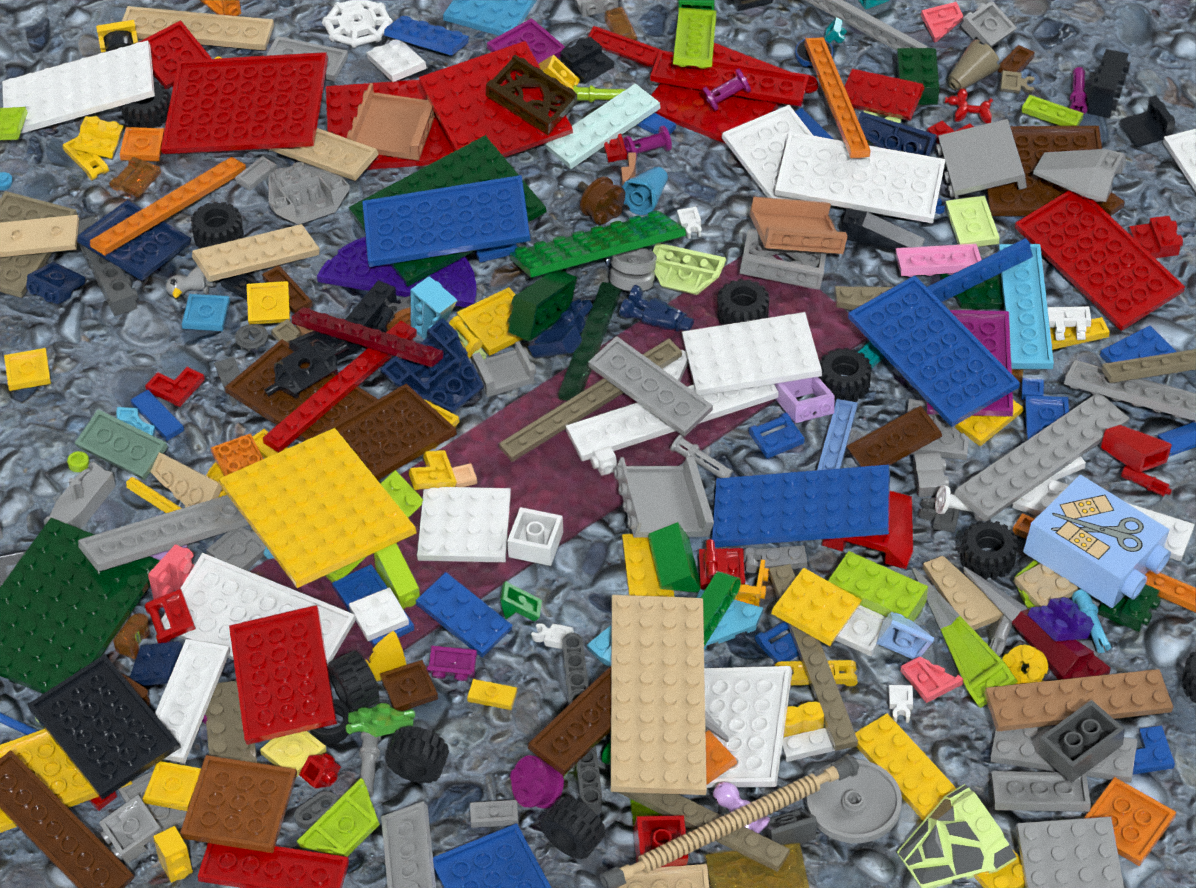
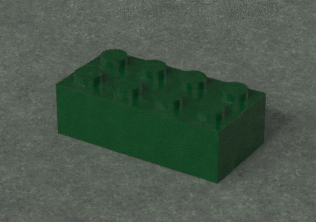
M562 270L553 271L516 294L511 303L513 308L512 314L508 319L510 324L508 332L531 341L554 325L573 301L577 277Z

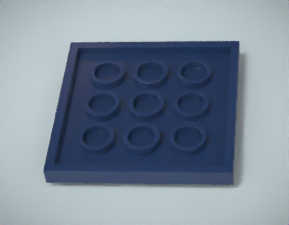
M126 200L79 234L77 242L142 281L190 245L191 238L162 221L104 256L90 247V240L142 210V208Z

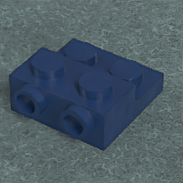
M52 262L27 275L26 289L30 294L42 296L47 302L60 304L71 298L72 290L85 284V276L56 262Z

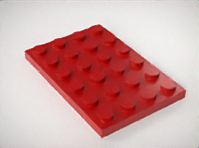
M317 605L229 625L246 745L337 724L320 613Z

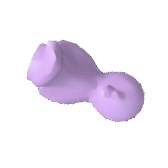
M720 782L713 791L716 802L720 806L727 808L729 812L751 803L750 801L742 800L739 796L738 788L729 782ZM766 816L759 820L757 819V821L745 827L759 834L767 827L770 818Z

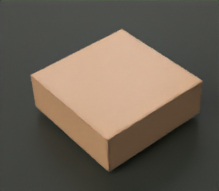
M471 463L452 468L457 481L456 487L477 484V478Z

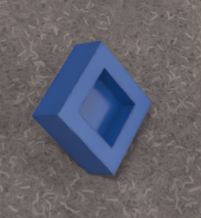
M1022 378L1021 399L1025 400V396L1044 395V379Z

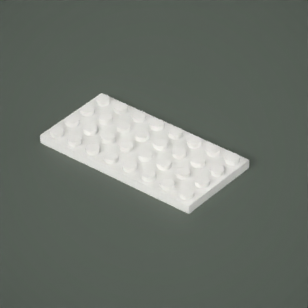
M149 41L138 42L130 46L2 81L3 108L26 107L28 114L21 133L153 97L155 93Z
M789 132L775 188V195L805 201L827 202L833 206L933 223L945 159L869 146L871 150L870 157L850 158L844 141Z
M204 553L201 554L180 588L184 594L196 629L178 637L184 640L189 639L229 646L230 653L228 658L231 660L234 659L229 625L317 605L328 664L333 660L356 621L355 614ZM165 613L161 620L164 629L167 630L171 627Z

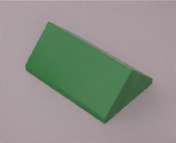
M677 522L649 533L648 539L660 589L699 593L701 586L690 539L681 525Z

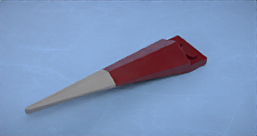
M964 567V573L997 606L1032 647L1043 652L1047 659L1048 667L1058 680L1110 674L1111 667L1096 657L1094 651L1077 640L1054 641L1028 615L1029 608L970 569Z

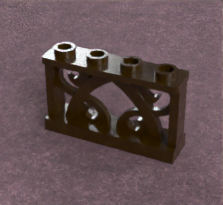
M514 55L493 80L490 79L486 84L487 97L547 135L553 131L558 122L577 103V93L572 88L564 86L556 78L548 76L540 68L534 67L526 59L520 58L517 55ZM514 70H516L517 72H519L520 74L523 75V76H519V75L516 73V80H515V81H514V80L511 78V76H510V74H511ZM507 79L509 83L501 86L500 84ZM540 87L544 101H524L521 88ZM515 89H516L517 92L519 93L518 96H516L515 94H513V93H516ZM556 96L565 102L563 105L555 106L551 104H557L560 102V100L555 99ZM550 110L556 111L552 117L548 116Z

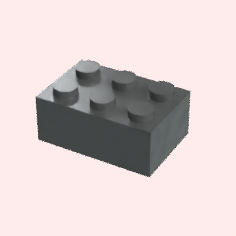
M1090 700L1040 737L1039 754L1072 783L1123 745L1125 729L1093 700Z

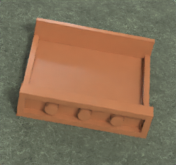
M370 83L368 90L364 91L363 102L358 106V115L353 119V128L348 131L347 139L375 148L380 155L419 160L436 114L428 99L422 100L374 93L373 84Z
M753 197L749 215L765 248L836 254L844 253L847 234L846 232L836 231L828 215L831 203Z

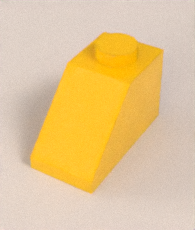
M554 55L538 64L545 74L556 78L564 86L573 90L574 85H578L580 81Z

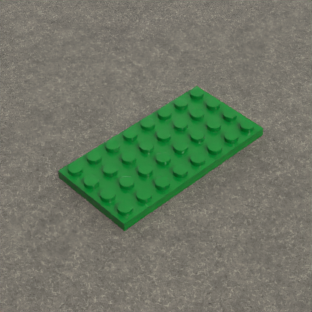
M651 211L644 217L633 216L629 218V221H614L610 223V226H596L588 232L577 231L569 237H555L551 242L540 241L534 243L532 247L515 248V252L510 253V258L512 262L530 277H535L686 236V232L683 226L662 212Z

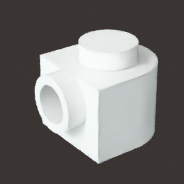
M610 446L593 451V456L590 457L593 468H597L601 476L614 472L615 466H617L616 455Z

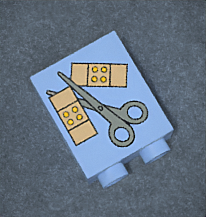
M1079 475L1031 522L1023 552L1113 608L1125 595L1131 599H1135L1146 584L1147 576L1145 574L1149 570L1159 574L1165 567L1171 556V551L1164 548L1170 529L1084 476Z

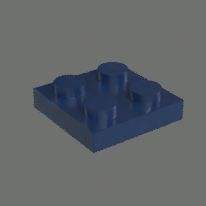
M176 641L141 645L129 678L141 686L168 683L183 648L182 644Z

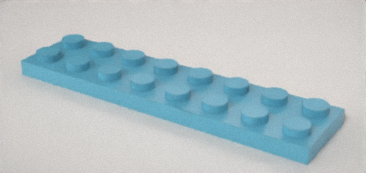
M999 244V251L1013 244ZM1030 244L1033 257L1001 273L1005 311H1009L1011 369H1053L1054 361L1040 244Z

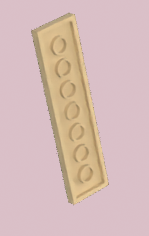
M127 6L122 21L134 20L138 39H145L181 20L201 45L266 50L274 27L273 19Z

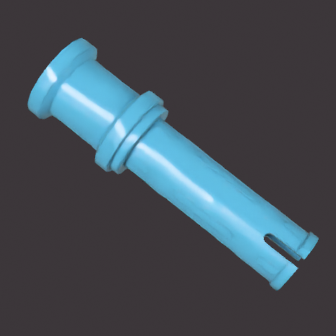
M1082 589L1076 591L1072 595V600L1078 605L1080 611L1091 617L1094 623L1090 634L1097 652L1105 653L1103 646L1109 651L1111 645L1097 616V605L1093 604L1089 593Z

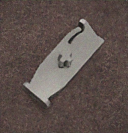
M90 462L88 465L89 469L82 471L75 479H69L68 488L56 501L50 516L44 519V524L46 525L50 518H54L81 529L115 488L113 473L104 470L95 462Z

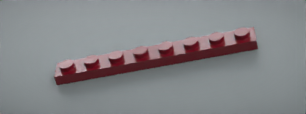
M303 307L291 316L292 324L429 367H433L443 358V351L432 346H426L413 340L398 337L397 335L381 332L378 329L365 327L362 324H355L345 319L329 316L326 313L313 311L310 308Z

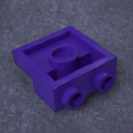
M1066 597L1050 599L1047 606L1031 607L1028 613L1054 641L1087 639L1094 626L1091 617L1080 611L1078 605Z

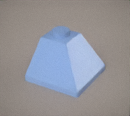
M890 612L882 623L876 644L914 660L924 654L933 643L934 637L903 615Z

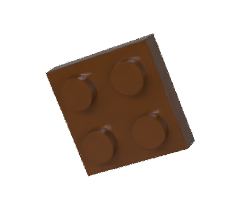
M423 660L380 673V680L392 708L397 711H404L438 700L437 691Z

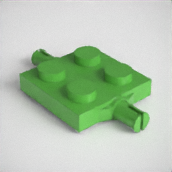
M386 703L377 704L376 707L360 708L358 711L348 714V722L351 724L346 725V732L348 734L366 732L374 737L395 733L401 727L413 726L415 712L412 709L403 712L397 711Z

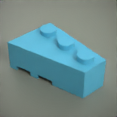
M430 276L411 289V327L417 329V334L424 340L427 338V330L441 318L447 321L457 302L455 297Z

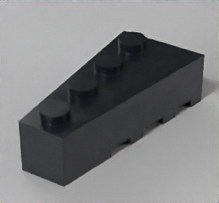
M1105 50L1101 65H1099L1098 72L1091 85L1087 114L1111 118L1112 111L1117 110L1119 100L1116 99L1121 98L1123 89L1120 86L1125 85L1127 77L1125 73H1129L1131 62H1128L1129 53Z

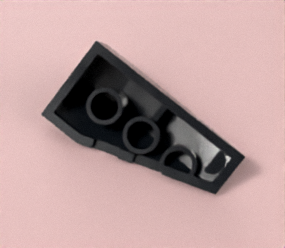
M847 208L842 222V232H846L847 240L892 250H896V248L923 247L925 238L871 212Z

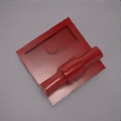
M707 540L706 549H699L701 589L705 590L718 571L741 579V585L745 584L743 548L715 549L714 540Z

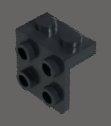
M1155 95L1149 97L1146 112L1122 118L1120 125L1135 146L1140 147L1164 140L1165 136L1172 135L1175 118L1168 112L1165 104Z

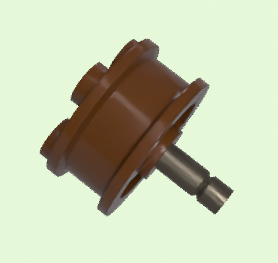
M606 176L596 179L590 185L583 181L579 182L578 188L584 192L580 201V210L584 215L592 216L595 223L602 225L621 214L625 201V190L621 186L613 185V181Z

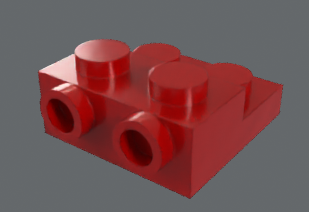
M1170 215L1150 218L1149 224L1129 226V234L1154 258L1179 255L1180 247L1183 246V238L1181 235H1177V223L1175 220L1171 221Z

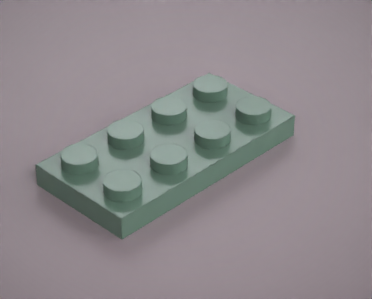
M99 409L75 441V445L78 448L143 480H146L150 474L159 452L163 454L168 447L166 442Z

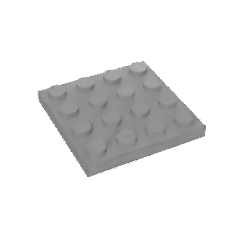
M1111 817L1017 823L1016 833L1026 888H1124Z

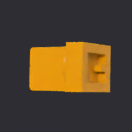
M761 559L757 587L746 584L741 585L735 600L760 607L761 599H765L766 586H763V582H768L769 568H765L766 560Z

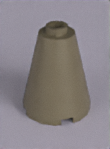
M978 39L970 43L948 76V84L953 90L965 89L996 72L1001 67V64H997V61H999L997 54L988 44L982 45L979 43L981 40Z

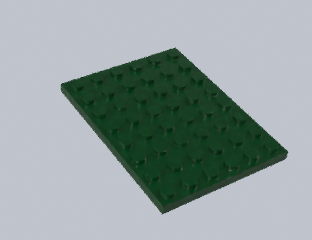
M485 135L348 208L351 215L365 231L363 201L519 176V174ZM523 180L528 222L545 214L547 210L545 205ZM476 250L391 263L390 265L408 287Z
M50 518L0 586V676L44 694L101 657L149 588L148 574L160 560L148 556L98 572L81 551L78 542L80 539L95 534Z

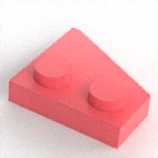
M957 2L921 11V17L934 43L939 41L963 20V14Z
M918 657L901 666V673L926 703L963 685V678L961 676H951L945 673L944 668L933 665L922 657Z

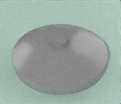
M856 759L859 764L856 776H849L841 781L837 779L831 783L827 781L820 785L819 791L807 796V810L816 816L817 828L827 836L838 841L865 843L876 840L887 834L899 819L902 796L897 782L885 769L865 760ZM831 764L822 768L815 776L824 773V770L831 767Z

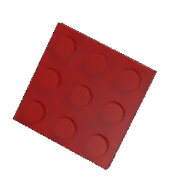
M181 20L140 41H149L153 75L165 89L174 85L178 61L212 59Z

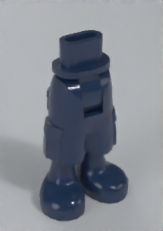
M638 285L632 287L629 299L625 298L620 307L621 317L642 319V323L654 327L658 326L664 330L689 331L695 319L687 317V313H683L681 310L657 298H652L650 302L643 298L642 288Z

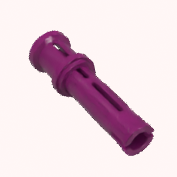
M1076 67L1073 69V92L1070 94V101L1072 103L1070 109L1085 114L1087 112V105L1085 104L1087 94L1084 92L1085 70L1082 67Z

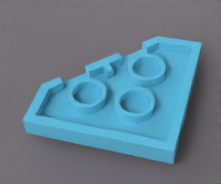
M700 589L696 598H700L704 590ZM734 599L704 649L710 644L716 642L720 644L735 638V635L742 632L750 633L755 631L763 615V608Z

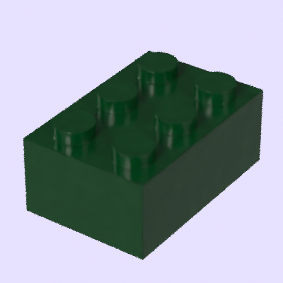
M897 48V78L924 85L918 105H938L939 77L936 48Z

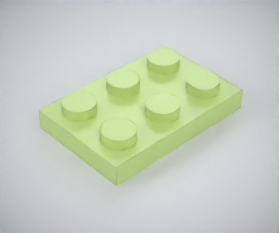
M985 196L946 201L945 208L958 245L977 244V247L999 244L1000 238Z

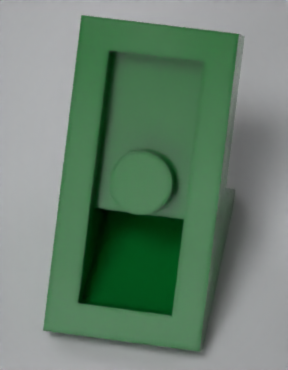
M505 581L500 600L505 619L510 618L516 612L534 622L539 619L542 600Z

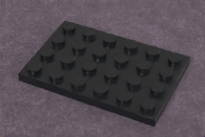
M105 654L27 704L32 714L102 800L181 748L175 737Z

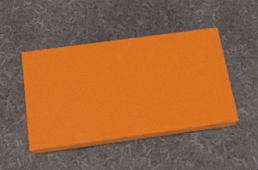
M251 433L211 447V453L223 476L263 460Z

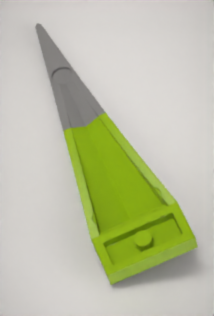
M913 568L918 582L928 586V604L963 678L965 687L977 705L982 708L987 704L984 694L986 688L1014 685L1018 681L1005 662L916 568Z

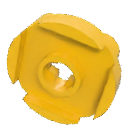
M1029 645L1016 646L1002 658L1018 682L1016 684L1043 682L1042 679L1048 671V662L1043 652ZM1023 663L1029 664L1026 674L1021 671Z

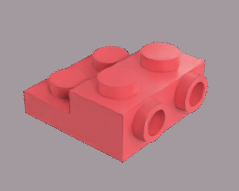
M175 544L149 572L148 577L153 599L174 592V590H179L195 566L191 561L194 555L188 548H182Z

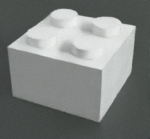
M520 507L508 538L509 557L551 566L563 535V516Z

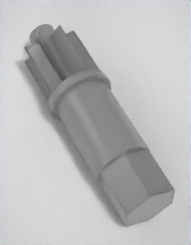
M1004 614L999 620L989 645L999 657L1002 656L1012 627V623Z

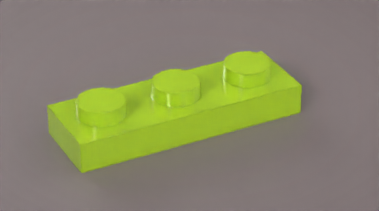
M1029 95L1021 111L1022 113L1060 126H1079L1084 115L1082 112Z

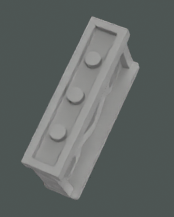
M748 229L740 274L820 290L826 253L765 248L757 230ZM772 255H787L791 256L796 261H782L776 259Z

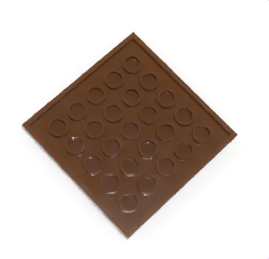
M1010 126L1025 173L1027 188L1019 189L1017 182L987 188L988 207L991 215L1027 216L1069 191L1062 186L1034 175V169L1045 152L1102 149L1099 126Z

